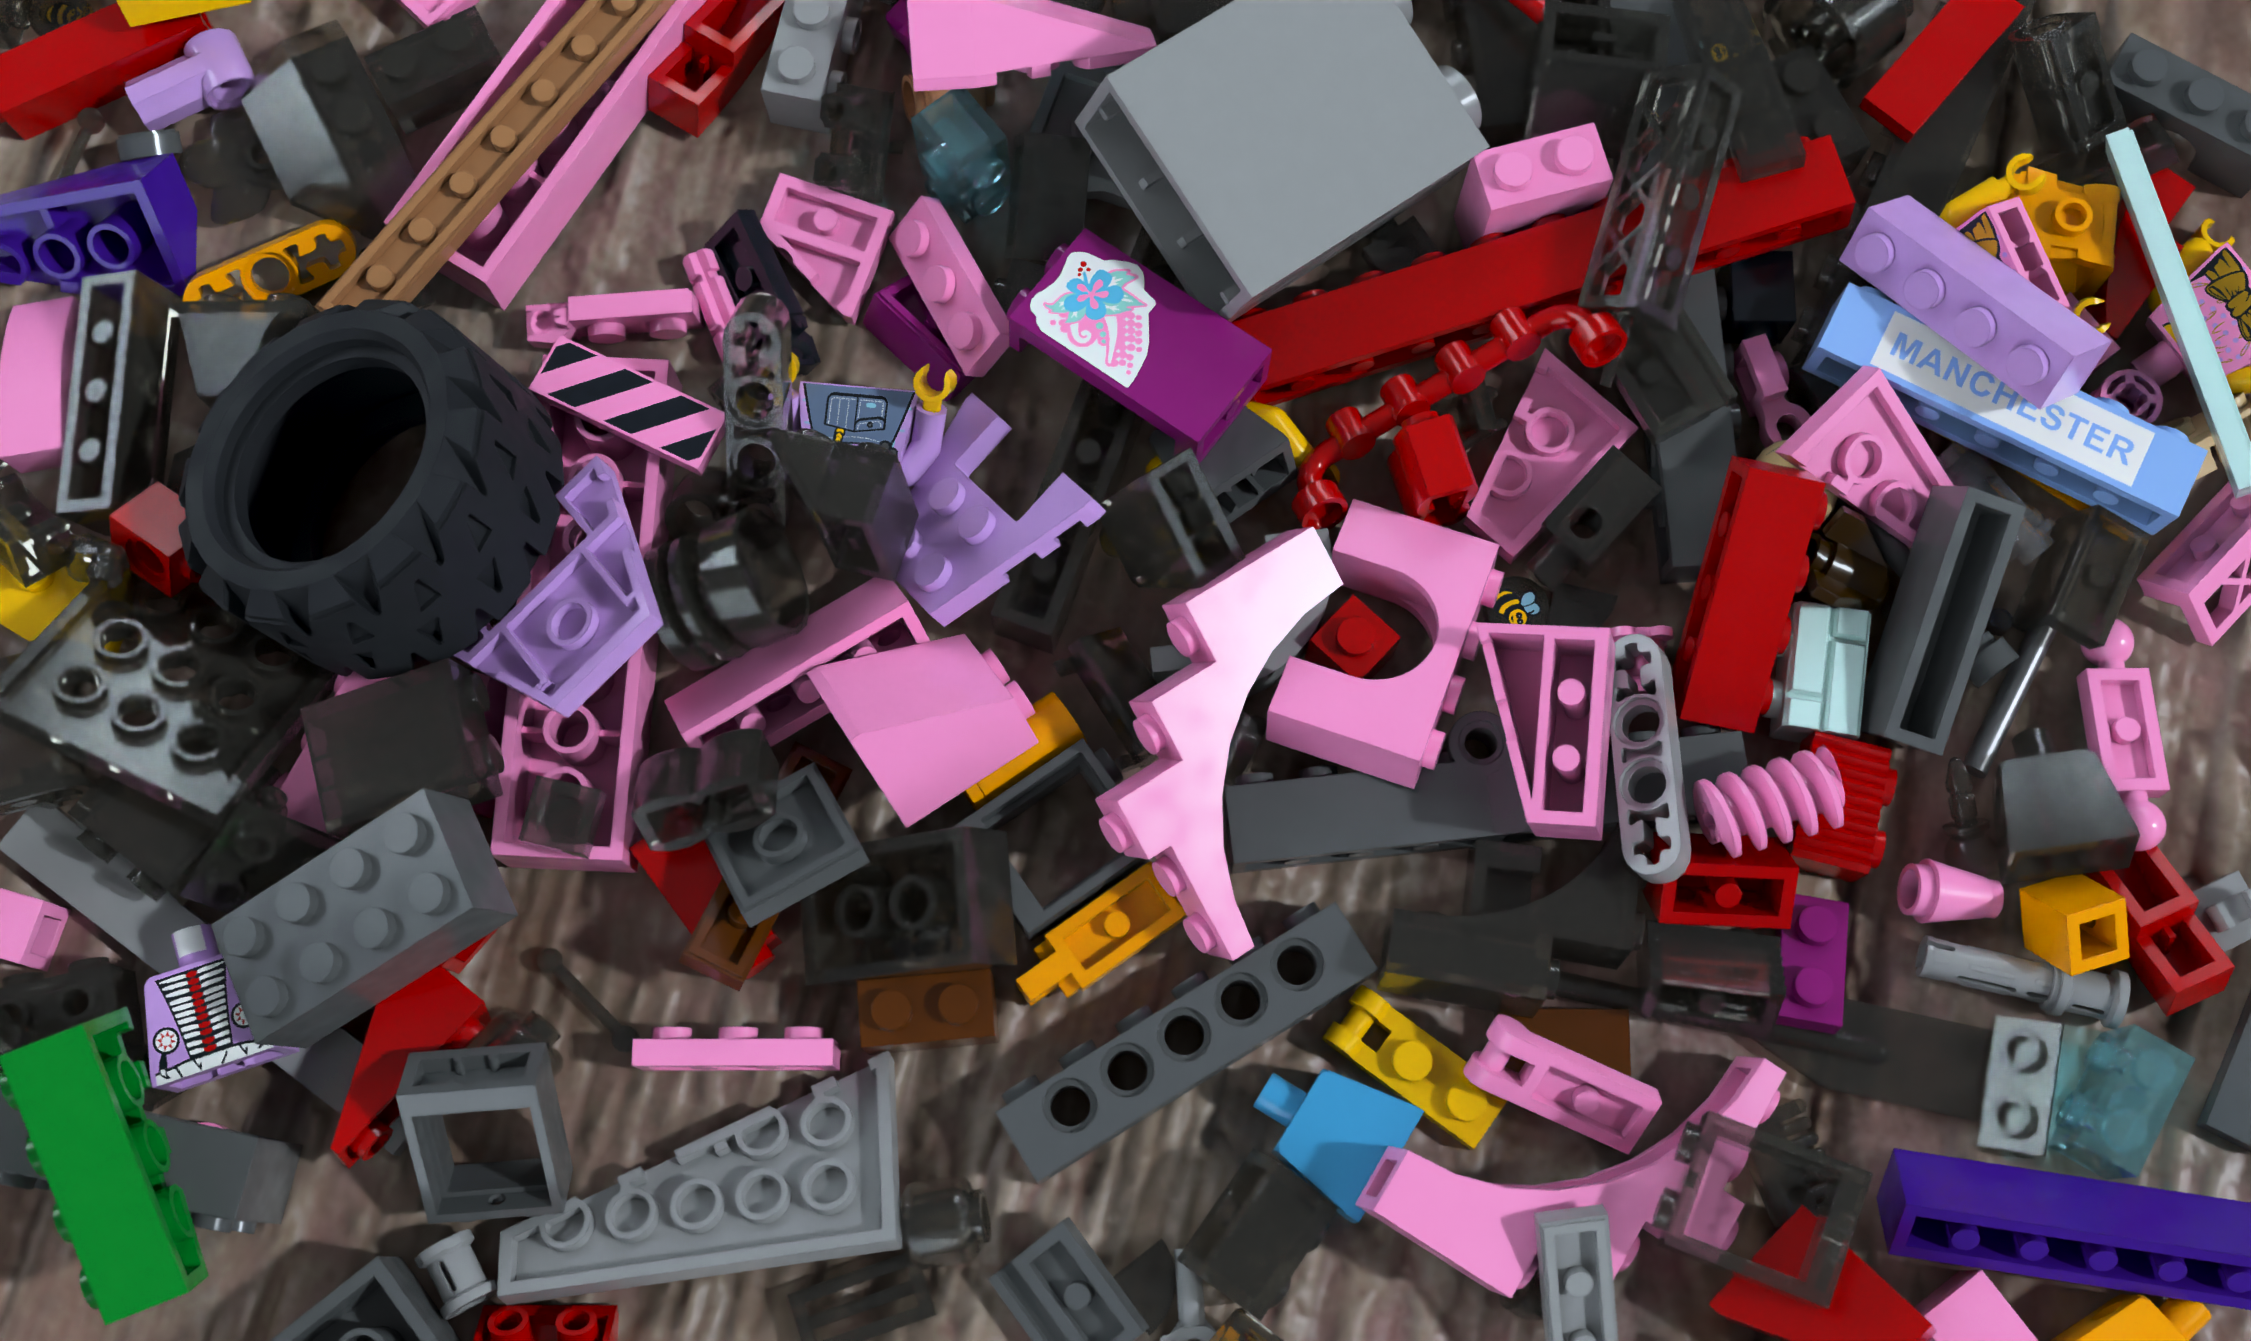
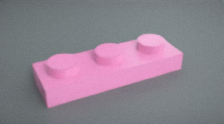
M921 195L888 239L964 375L984 377L1009 347V320H1007L1005 312L940 199Z
M688 1027L652 1028V1039L632 1040L631 1066L642 1071H840L841 1044L833 1038H824V1028L785 1027L784 1039H758V1028L720 1027L718 1028V1039H692L693 1029Z

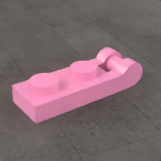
M1503 1014L1496 1015L1487 1029L1486 1036L1489 1041L1484 1049L1473 1052L1463 1068L1466 1078L1482 1090L1628 1155L1662 1105L1658 1089L1532 1033L1519 1021ZM1511 1056L1525 1061L1519 1073L1505 1067Z

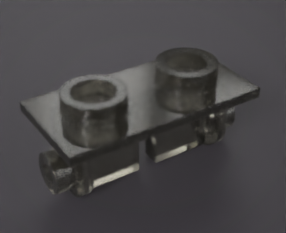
M1996 1015L1977 1139L1978 1147L2007 1151V1155L2034 1160L2035 1155L2046 1157L2063 1039V1023Z

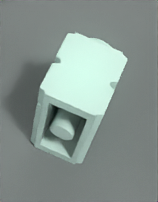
M1806 601L1794 602L1791 605L1788 614L1791 620L1790 640L1786 650L1781 655L1777 654L1776 656L1777 666L1775 680H1773V698L1769 710L1762 716L1771 718L1770 737L1801 743L1813 731H1819L1852 740L1860 738L1872 615L1869 611L1844 607L1832 608L1830 605Z

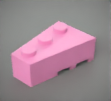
M1475 622L1529 827L1536 837L1602 841L1616 651L1610 628Z

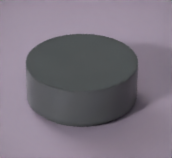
M175 129L125 134L118 136V139H116L120 162L173 153L174 155L184 153L180 134Z

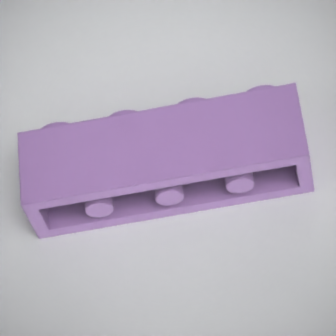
M1910 195L1868 207L1839 261L2038 409H2043L2078 393L2112 342L2104 334Z

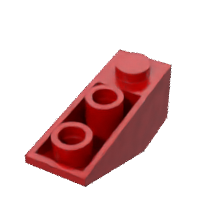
M440 965L375 1006L330 1147L341 1163L348 1169L360 1158L363 1161L371 1159L390 1139L393 1133V1129L390 1126L400 1116L396 1093L409 1053L476 1048L483 1042L488 1033L486 1025L492 1019L484 1001Z

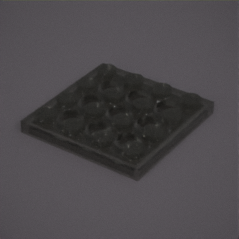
M113 558L0 675V724L218 830L333 692L338 674L312 663L225 611L201 589L199 582H192L173 596L172 599L178 603L170 609L153 610L146 607L144 603L148 600H157L169 596ZM220 624L230 626L235 630L232 634L222 638H211L200 632L204 627H213ZM124 639H131L139 644L137 648L127 653H114L104 648L110 641L116 642ZM276 651L283 652L291 657L287 663L278 666L265 665L257 660L261 654H270ZM182 666L191 668L196 672L195 676L185 681H171L161 675L167 669H177ZM84 682H89L99 687L94 694L81 698L71 697L62 692L69 685H77ZM238 694L246 695L254 700L252 705L240 710L228 709L219 704L222 698ZM142 710L150 711L157 716L155 721L145 726H131L121 720L127 713H136ZM200 738L207 739L216 745L212 751L203 755H190L179 748L186 741H195Z

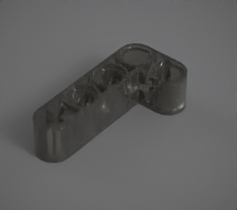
M758 292L751 293L739 301L723 333L727 471L705 470L702 476L694 472L687 474L677 485L666 508L665 523L667 530L674 539L685 545L756 550L769 548L778 543L783 536L793 509L791 319L788 309L780 299L772 294ZM748 322L758 323L759 332L767 335L757 355H752L756 347V331L754 327L748 325ZM753 382L760 383L770 390L773 394V399L768 401L756 400L747 393L744 385ZM755 443L764 445L770 449L774 458L765 461L756 459L748 452L746 446ZM691 500L702 502L708 506L712 514L706 516L695 514L687 507L685 502ZM755 503L766 505L774 512L775 517L760 518L751 512L748 505Z

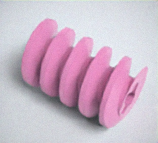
M1825 745L1818 747L1816 754L1807 750L1799 751L1792 756L1790 762L1781 757L1774 758L1767 763L1765 770L1761 766L1753 764L1745 767L1740 777L1728 771L1717 776L1715 785L1709 780L1700 779L1693 786L1694 808L1704 836L1711 845L1722 842L1732 858L1742 855L1741 836L1744 835L1749 837L1753 846L1758 851L1766 849L1768 828H1773L1779 840L1785 844L1793 840L1792 822L1796 820L1808 836L1818 833L1817 814L1823 813L1828 824L1833 829L1844 826L1843 806L1845 805V792L1837 762Z

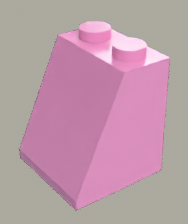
M965 634L816 666L806 673L906 828L1039 743L1026 720L1036 712L1023 690L1015 680L1004 686V684L1010 681V678L994 652L989 648L980 654Z

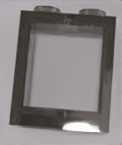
M1710 1110L1702 1115L1699 1125L1687 1121L1674 1156L1675 1161L1685 1164L1676 1190L1664 1187L1651 1222V1226L1662 1230L1657 1246L1816 1309H1829L1873 1173ZM1716 1140L1829 1183L1797 1279L1684 1235Z

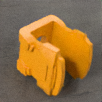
M2030 166L2026 167V171H2021L2020 174L2015 173L2014 179L2021 184H2029L2040 175L2046 174V182L2040 191L2030 196H2021L2013 192L2007 196L2008 200L2020 196L2065 296L2071 292L2078 301L2086 297H2092L2114 271V243L2121 188L2115 185L2096 183L2079 186L2057 180V174Z

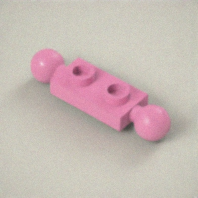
M2105 617L2088 624L2080 638V647L2083 655L2098 668H2086L2076 677L2096 798H2120L2121 805L2115 810L2111 818V832L2121 846L2128 850L2140 852L2154 848L2165 836L2167 827L2165 816L2155 804L2148 801V798H2160L2170 791L2149 668H2125L2124 662L2128 660L2134 650L2133 633L2124 622L2116 618Z

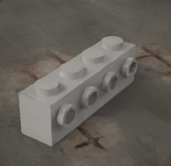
M785 0L760 89L771 123L829 134L835 108L840 109L844 103L847 90V73L845 71L850 54L855 55L859 47L862 30L860 15L864 1L869 2L870 0Z

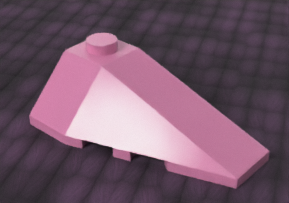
M906 0L914 92L997 85V72L1009 70L1027 73V76L1031 79L1051 76L1052 70L1060 66V62L1071 60L1074 66L1082 69L1122 65L1131 62L1157 46L1151 28L1050 0Z

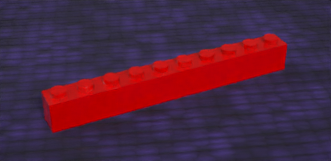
M1830 134L1813 140L1806 136L1796 137L1780 144L1775 148L1774 152L1750 160L1747 156L1732 157L1719 163L1711 172L1689 179L1685 175L1672 176L1658 182L1651 191L1629 198L1623 194L1608 196L1596 202L1590 210L1568 217L1561 213L1551 214L1537 220L1531 225L1530 229L1508 236L1500 232L1487 234L1476 239L1469 248L1447 255L1440 251L1427 253L1413 260L1409 267L1387 274L1381 270L1370 271L1353 279L1350 285L1326 292L1322 289L1309 290L1293 298L1291 304L1269 311L1264 308H1253L1231 322L1272 349L1267 380L1250 401L1274 406L1435 356L1442 347L1453 341L1462 340L1470 345L1493 338L1489 330L1490 323L1498 313L1507 308L1518 307L1522 309L1527 318L1538 311L1559 304H1575L1589 308L1847 228L1856 201Z

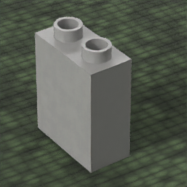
M1234 0L1110 73L1103 79L1075 120V124L1189 296L1229 322H1232L1442 188L1468 166L1473 157L1490 147L1479 131L1482 122V111L1474 89L1456 69L1447 65L1437 67L1410 25L1413 19L1411 0Z

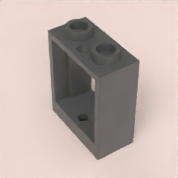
M1083 738L953 826L958 839L1030 942L1148 861V859L1125 856L1124 852H1122L1042 908L991 835L1079 773H1081L1097 797L1112 789L1124 779L1117 765L1105 749L1101 747L1093 753Z
M546 1042L409 1053L396 1093V1099L428 1224L473 1222L483 1219L521 1216L538 1217L546 1214L564 1213L573 1165ZM530 1108L541 1158L454 1165L442 1114ZM496 1202H502L501 1204L493 1205Z

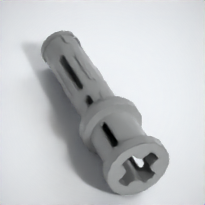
M1925 935L1922 938L1915 962L1917 977L1947 981L1965 987L2026 999L2027 1001L2038 1003L2040 1009L2044 1010L2048 1015L2060 1016L2065 1011L2100 1019L2101 1025L2110 1029H2116L2120 1026L2129 1004L2131 991L2130 977L2126 971L2118 969L2112 970L2110 974L2090 970L2070 976L2049 962L2033 961L1979 947L1952 943L1929 935Z

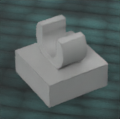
M2239 870L2192 891L2199 900L2194 914L2224 952L2251 939V888H2248Z

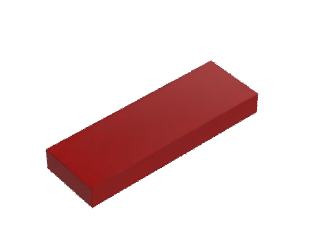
M1949 0L1865 95L1858 107L1908 144L2017 19L2024 6L2016 0Z

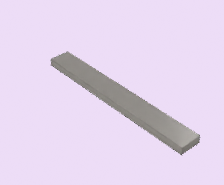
M40 795L0 841V850L159 974L179 968L171 937L173 933L190 926L210 924L53 802ZM341 1026L308 1048H299L300 1052L279 1058L273 1062L341 1114L364 1042ZM401 1115L390 1126L393 1129V1133L383 1147L395 1156H400L408 1146Z

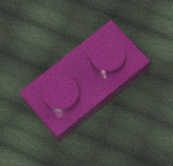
M1795 894L1790 929L1775 928L1769 1023L1829 1034H1836L1843 1027L1849 903Z

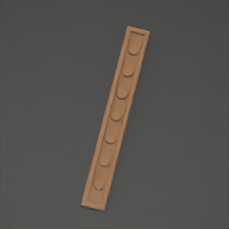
M586 0L314 306L316 310L322 312L336 305L357 307L367 299L399 300L411 303L676 0Z

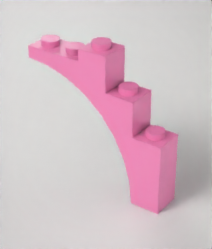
M1313 526L1285 531L1162 605L1170 621L1166 625L1170 640L1183 656L1190 658L1192 663L1129 701L1137 717L1133 721V727L1139 741L1149 753L1157 754L1159 759L1095 799L1104 816L1099 819L1101 831L1115 851L1118 853L1124 852L1125 856L1148 860L1155 856L1156 861L1152 863L1153 872L1162 888L1170 896L1178 898L1187 915V918L1183 920V926L1194 946L1202 953L1232 961L1255 946L1234 898L1224 852L1222 793L1229 747L1247 694L1271 652L1307 611L1343 584Z
M1736 1056L1710 1096L1673 1133L1631 1160L1583 1178L1537 1185L1490 1183L1455 1174L1409 1150L1388 1146L1355 1205L1486 1289L1512 1298L1516 1289H1522L1530 1282L1538 1268L1534 1213L1603 1204L1609 1217L1613 1280L1617 1273L1624 1271L1636 1257L1640 1247L1638 1234L1641 1229H1644L1686 1257L1713 1264L1717 1255L1723 1254L1735 1240L1739 1229L1737 1218L1745 1205L1723 1189L1727 1182L1734 1180L1743 1170L1749 1155L1746 1147L1758 1124L1765 1122L1775 1111L1780 1099V1092L1777 1089L1787 1072L1766 1058Z

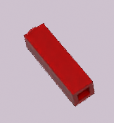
M116 2L0 54V125L7 122L26 141L126 96L125 82L183 56L185 44L193 36L200 32L214 29L207 13L203 12L130 27Z

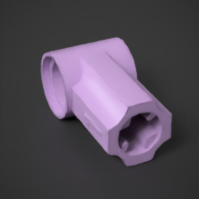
M216 28L200 32L185 44L183 56L125 82V91L129 100L149 131L161 130L208 107L221 111L233 110L244 106L254 99L260 87L238 39L232 31Z

